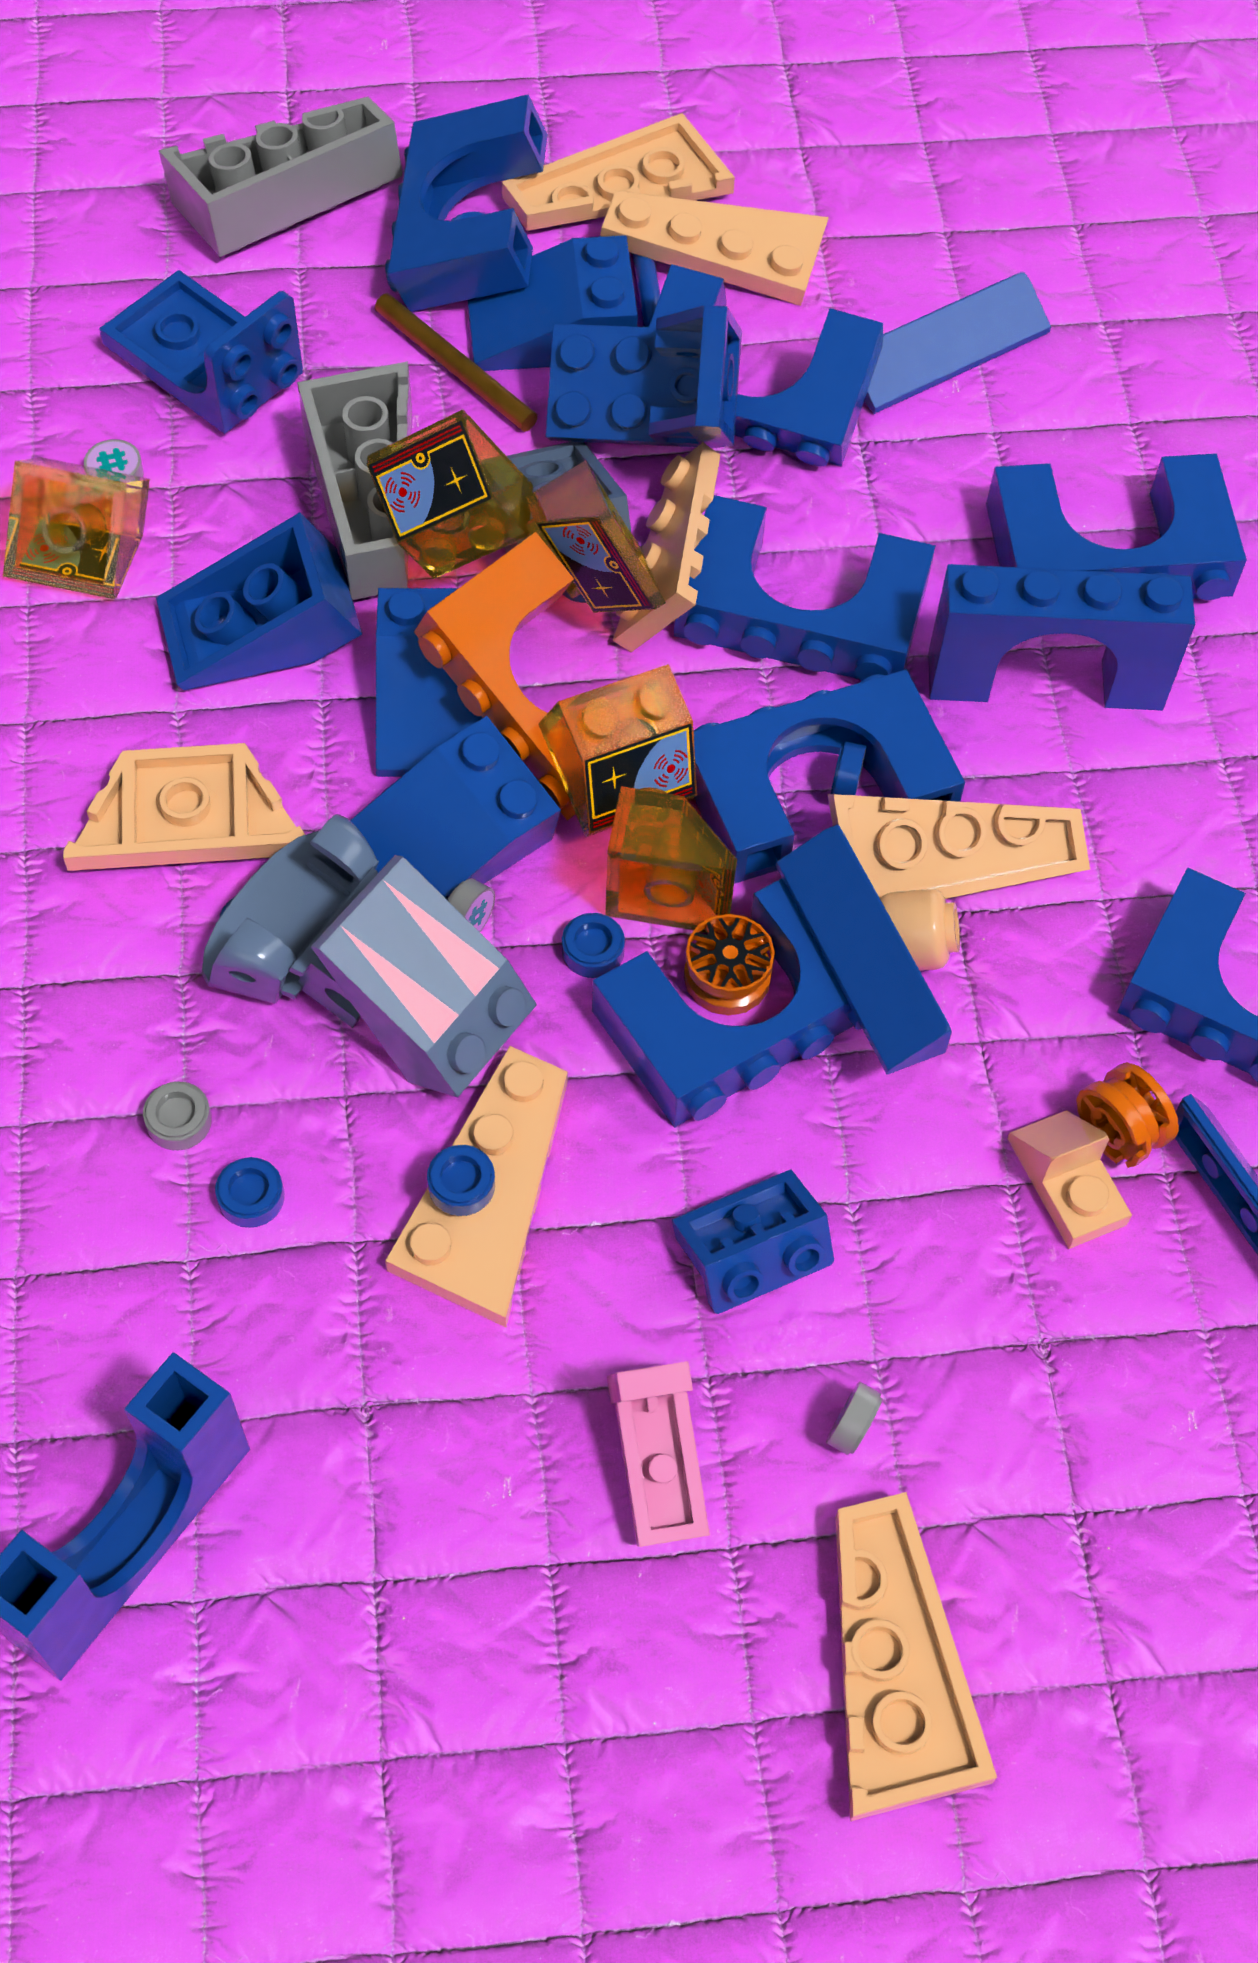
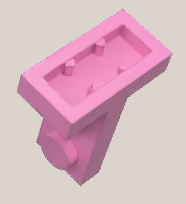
M689 1362L617 1372L607 1376L611 1404L615 1403L637 1546L643 1547L709 1536L710 1532L687 1391L693 1390Z

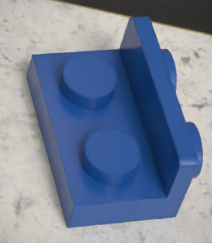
M792 1169L672 1219L675 1238L702 1276L708 1304L716 1314L725 1312L824 1269L834 1262L827 1214Z

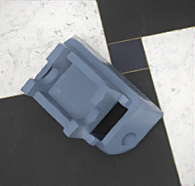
M335 814L320 831L300 836L284 846L238 892L215 924L204 950L202 975L208 986L273 1004L283 995L295 999L302 990L353 1028L361 1018L360 1014L311 948L313 943L378 874L376 869L379 861L376 859L372 848L363 834L348 818Z

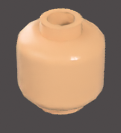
M921 889L890 892L881 898V902L920 971L943 968L949 961L950 953L960 951V928L956 903H946L945 897L939 890Z

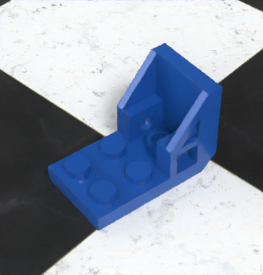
M705 305L659 317L656 319V327L553 324L546 438L550 441L697 447L702 442L710 448L734 446L742 330L727 306Z

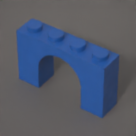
M529 94L413 122L410 143L405 148L404 153L406 163L403 183H400L398 187L400 202L397 220L392 224L393 244L391 256L385 264L386 278L392 291L399 293L406 307L411 312L528 287L533 246L513 208L461 220H444L461 199L480 187L543 172L548 134Z
M671 264L649 327H656V319L659 317L704 305L726 306L724 279ZM829 308L811 363L803 376L795 384L782 392L770 396L751 397L741 394L737 395L735 436L743 438L747 445L761 451H773L774 448H779L796 453L798 459L813 466L823 467L831 463L842 467L883 347V323Z
M1217 453L1161 457L1150 491V498L1161 538L1149 545L1133 549H1114L1098 545L1078 534L1069 525L1060 506L1051 463L994 467L986 507L999 567L1191 576L1193 599L1214 600L1220 597L1233 596L1247 559Z
M714 495L704 516L710 519L708 533L694 549L704 556L702 570L695 579L690 577L688 584L698 591L696 605L675 620L674 636L688 639L699 645H714L744 652L755 658H770L803 666L811 671H825L861 681L872 675H888L905 670L929 580L936 545L879 533L866 580L854 597L839 606L829 609H796L770 597L760 587L753 574L763 544L767 507Z
M948 564L928 651L929 700L988 702L997 666L1001 658L1010 649L1026 640L1043 635L1076 634L1090 637L1106 645L1102 657L1105 708L1163 711L1195 627L1191 576Z
M907 669L888 675H872L858 684L834 691H817L803 700L779 707H762L748 716L721 724L707 723L692 732L695 794L692 796L704 822L736 859L733 884L778 871L776 868L777 861L792 852L795 834L769 780L772 772L780 764L792 757L811 752H828L839 755L841 745L845 744L846 741L866 745L862 767L874 778L883 797L961 801L965 781Z
M1187 867L1129 983L1117 1013L1130 1018L1143 1030L1165 1034L1190 1046L1195 1053L1206 1059L1221 1060L1247 1072L1258 1082V1016L1246 1010L1232 997L1222 980L1219 970L1220 947L1246 893Z
M782 878L754 893L750 917L751 920L760 924L771 937L775 950L774 958L788 976L793 987V999L776 1016L764 1022L748 1026L723 1025L700 1016L683 1001L648 951L593 980L592 1012L674 1128L692 1117L696 1121L710 1117L725 1104L729 1096L745 1087L755 1090L766 1085L775 1078L782 1066L800 1056L807 1060L819 1055L832 1043L835 1036L853 1026L857 1030L862 1029Z
M174 1352L169 1355L124 1408L136 1434L135 1452L122 1481L96 1517L75 1538L54 1552H50L21 1529L0 1554V1632L6 1639L60 1681L67 1675L250 1451L230 1392Z

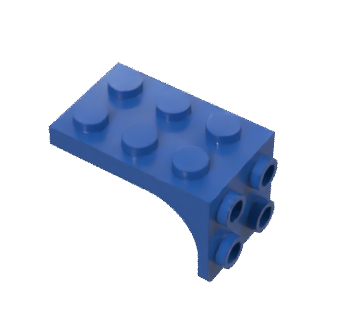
M177 270L99 328L104 346L224 434L242 420L250 418L262 404L280 390L291 386L298 376L303 373L294 299L284 291L277 292L245 317L185 273Z

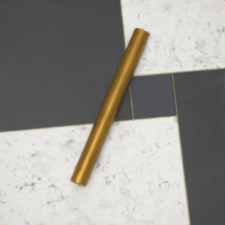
M385 293L378 298L375 310L518 428L526 432L535 425L538 418L537 413L393 296Z

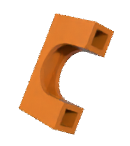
M535 532L428 610L414 633L419 638L418 644L426 659L433 666L443 668L458 686L457 692L465 707L476 716H482L483 718L488 716L559 806L561 814L568 821L588 805L585 760L685 726L689 720L652 674L601 713L582 719H566L551 715L535 706L522 693L514 679L510 666L509 651L512 636L517 630L555 603L574 580L572 575L537 532Z

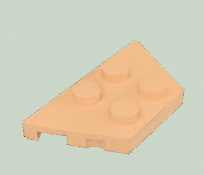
M245 743L126 750L121 752L110 770V779L107 786L97 792L87 809L89 820L75 843L68 841L65 846L63 859L67 871L271 858L277 851L296 838L305 835L300 826H295L283 808L282 798L272 783L262 776L257 760Z

